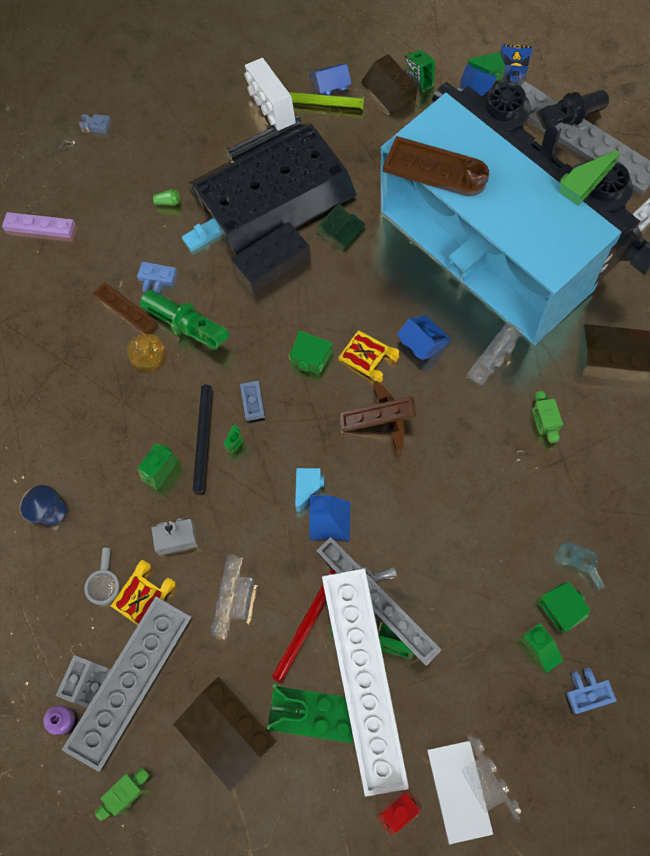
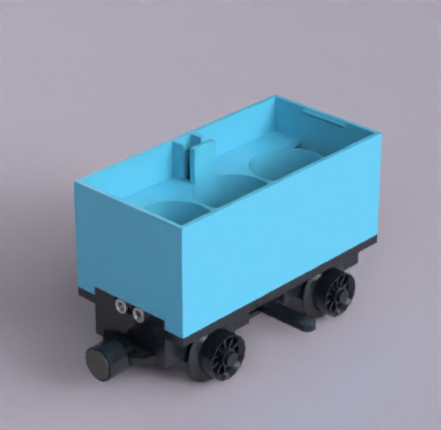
M511 81L498 82L484 95H480L469 86L460 92L449 82H445L434 93L432 104L381 146V212L534 346L599 287L603 277L620 261H630V264L643 275L650 273V241L647 242L643 238L638 227L640 220L626 210V204L632 197L633 184L628 169L623 164L617 161L607 175L583 202L577 206L559 193L560 180L566 173L569 174L574 169L568 163L565 165L554 156L562 130L561 124L555 119L549 121L542 146L538 144L536 138L523 128L524 123L530 116L531 106L524 89L519 84ZM396 136L479 159L488 166L489 179L486 188L480 194L464 196L383 172V165Z

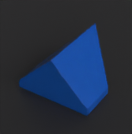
M466 64L460 80L461 88L469 86L478 94L484 95L494 85L497 76Z

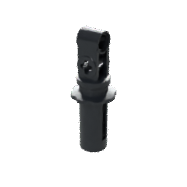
M597 90L584 95H580L578 92L567 93L557 104L548 105L537 111L536 114L543 129H546L547 123L553 119L563 124L579 125L587 115L606 109L609 104V96L604 90Z

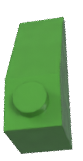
M615 150L574 168L569 174L566 173L559 182L561 184L559 193L579 206L617 163L620 151Z

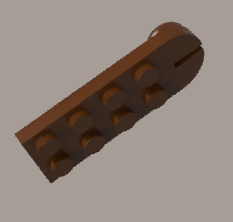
M396 136L383 165V172L464 196L480 194L486 188L489 179V168L479 159Z

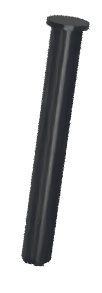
M295 115V124L279 131L273 126L231 148H225L228 158L233 160L234 157L302 123L299 115Z

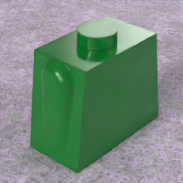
M299 330L295 343L289 353V360H291L292 365L297 366L302 371H311L319 374L333 352V343Z
M155 443L137 468L142 482L158 490L180 459L171 452L168 446L164 444L160 446Z
M562 582L537 599L561 635L587 619L591 611L585 603L583 594L580 591H576L571 582Z

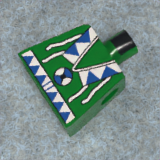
M423 50L408 53L405 56L407 74L416 83L418 90L423 92L434 87L435 60Z

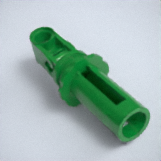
M152 289L147 290L141 298V308L171 324V330L176 335L184 333L214 350L229 338V332L225 327L203 317L199 312H196L193 304L189 302L180 305Z

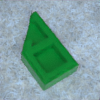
M235 424L232 426L224 442L225 450L229 454H233L243 443L240 428Z

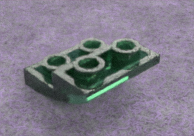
M337 204L315 230L334 245L345 249L366 224L354 213L350 215Z

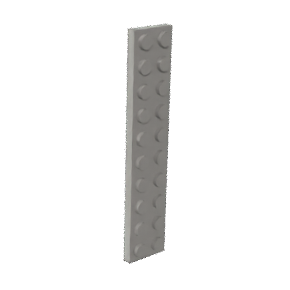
M525 81L521 87L524 89L531 106L530 116L527 121L545 132L546 129H543L536 112L558 102ZM585 119L581 124H574L573 126L560 123L562 127L558 140L560 143L588 161L597 159L615 150L620 151L618 162L628 169L633 190L642 195L649 188L650 160Z

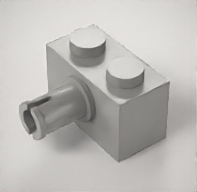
M180 518L174 523L171 521L169 523L162 522L158 523L156 527H151L154 548L158 555L198 547L195 526L191 519Z

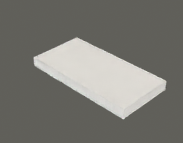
M470 741L427 750L448 844L493 835Z

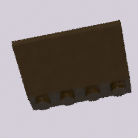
M583 324L581 375L650 382V331Z
M217 677L204 689L173 724L229 791L278 744L276 739L220 677Z

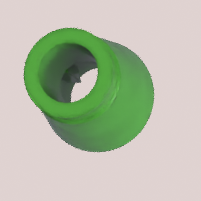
M172 188L154 194L153 201L155 205L176 206V204L180 203V195L178 190Z

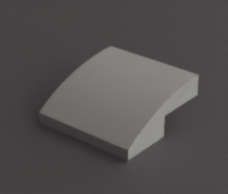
M74 655L56 696L88 708L111 669Z

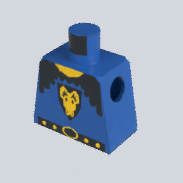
M502 44L500 55L506 66L504 77H510V81L515 83L520 78L526 77L533 46Z

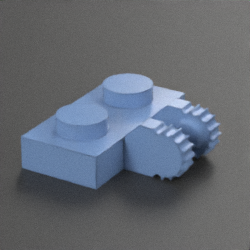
M142 262L137 278L140 281H144L143 292L150 290L151 284L155 283L153 290L160 293L162 285L173 286L177 270L174 267Z
M589 667L584 669V675L590 686H583L577 671L571 673L577 690L566 694L574 715L617 702L609 680L596 683L592 670Z

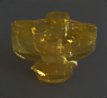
M142 334L130 342L127 348V355L132 365L138 368H155L160 364L164 356V346L162 341L155 335Z

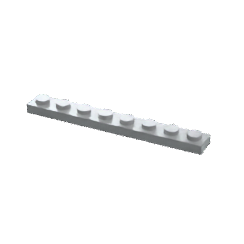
M331 537L316 550L337 573L362 569ZM367 574L374 612L427 666L442 650Z

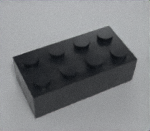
M287 222L231 258L234 272L254 295L311 257L310 245L291 223Z

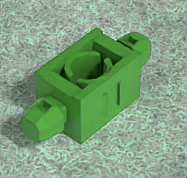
M538 391L535 394L536 404L532 408L539 435L546 434L550 443H556L560 439L559 430L563 426V422L555 398L548 399L544 391Z
M141 768L134 773V776L131 773L125 774L100 798L104 804H101L96 810L95 815L102 821L109 817L111 813L116 816L144 790L140 783L143 784L150 775L145 768Z

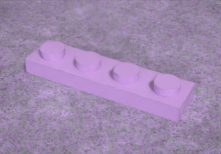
M7 212L2 227L4 231L71 238L75 223L72 219Z

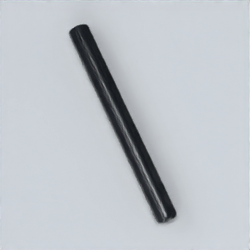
M208 384L201 386L193 479V492L197 493L204 492L212 395V386Z

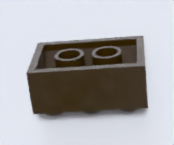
M389 54L376 60L361 81L389 115L416 100V83Z

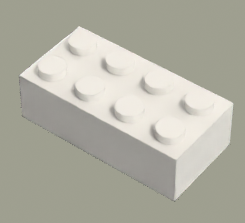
M260 58L246 64V73L244 75L249 83L247 87L250 96L254 97L257 106H261L263 114L268 116L270 124L274 125L278 131L295 124L291 95L266 61Z

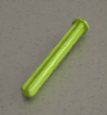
M289 92L292 103L364 109V96L362 98Z

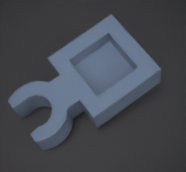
M94 114L93 118H90L88 115L81 116L83 121H85L79 122L82 129L90 128L91 132L107 134L111 122L110 116Z

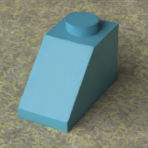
M297 468L296 512H301L310 503V495H319L321 487H324V475H321L320 468Z

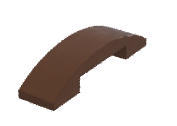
M378 381L373 382V392L378 404L394 400L382 384ZM403 419L393 421L396 432L392 433L391 441L397 457L401 456L403 449Z

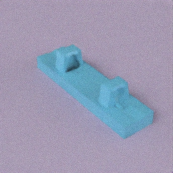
M213 218L202 225L197 224L194 226V230L183 235L182 240L192 252L220 236L221 233L218 224Z

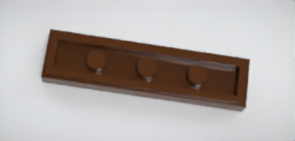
M106 282L93 293L94 298L144 336H147L158 324L155 319Z
M412 396L340 412L341 429L343 432L416 417L415 402Z

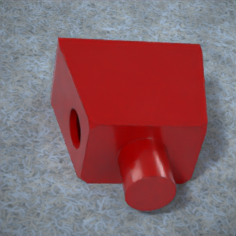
M408 789L377 814L376 817L388 834L393 835L419 814L422 806Z

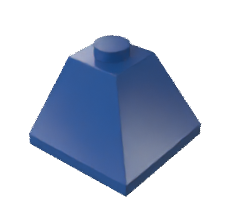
M310 495V540H328L331 537L334 541H350V501L329 495Z

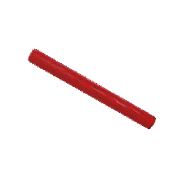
M331 569L328 575L335 574L337 572ZM323 584L272 674V679L279 683L283 681L327 601Z

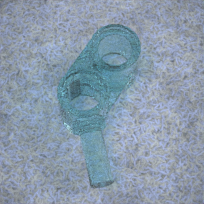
M568 542L563 543L556 550L555 558L558 563L562 565L569 564L582 572H588L597 590L605 587L595 569L597 568L598 557L594 551ZM562 550H567L570 553V558H566L562 554ZM582 557H587L590 560V565L584 564Z

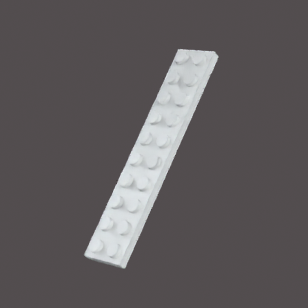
M362 568L322 576L365 796L408 790L409 784L366 569Z

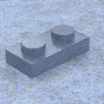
M259 381L240 384L246 421L265 418Z

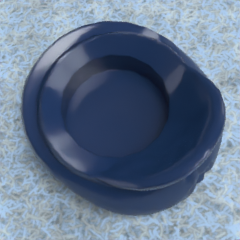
M37 485L24 494L20 502V514L25 520L32 523L55 525L64 518L66 506L59 498L55 489L47 485Z

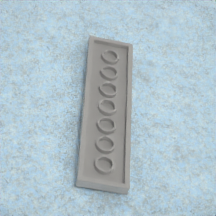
M158 597L154 598L62 748V751L100 772L190 621L191 617Z

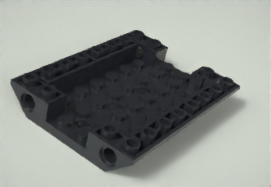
M303 123L187 183L202 207L208 209L218 224L222 237L235 256L287 222H290L294 228H297L357 196L347 169L312 123ZM312 155L319 156L316 159L311 158ZM283 170L290 171L288 174L281 173ZM256 185L259 186V189L253 190L251 187ZM223 201L229 202L226 206L221 205Z

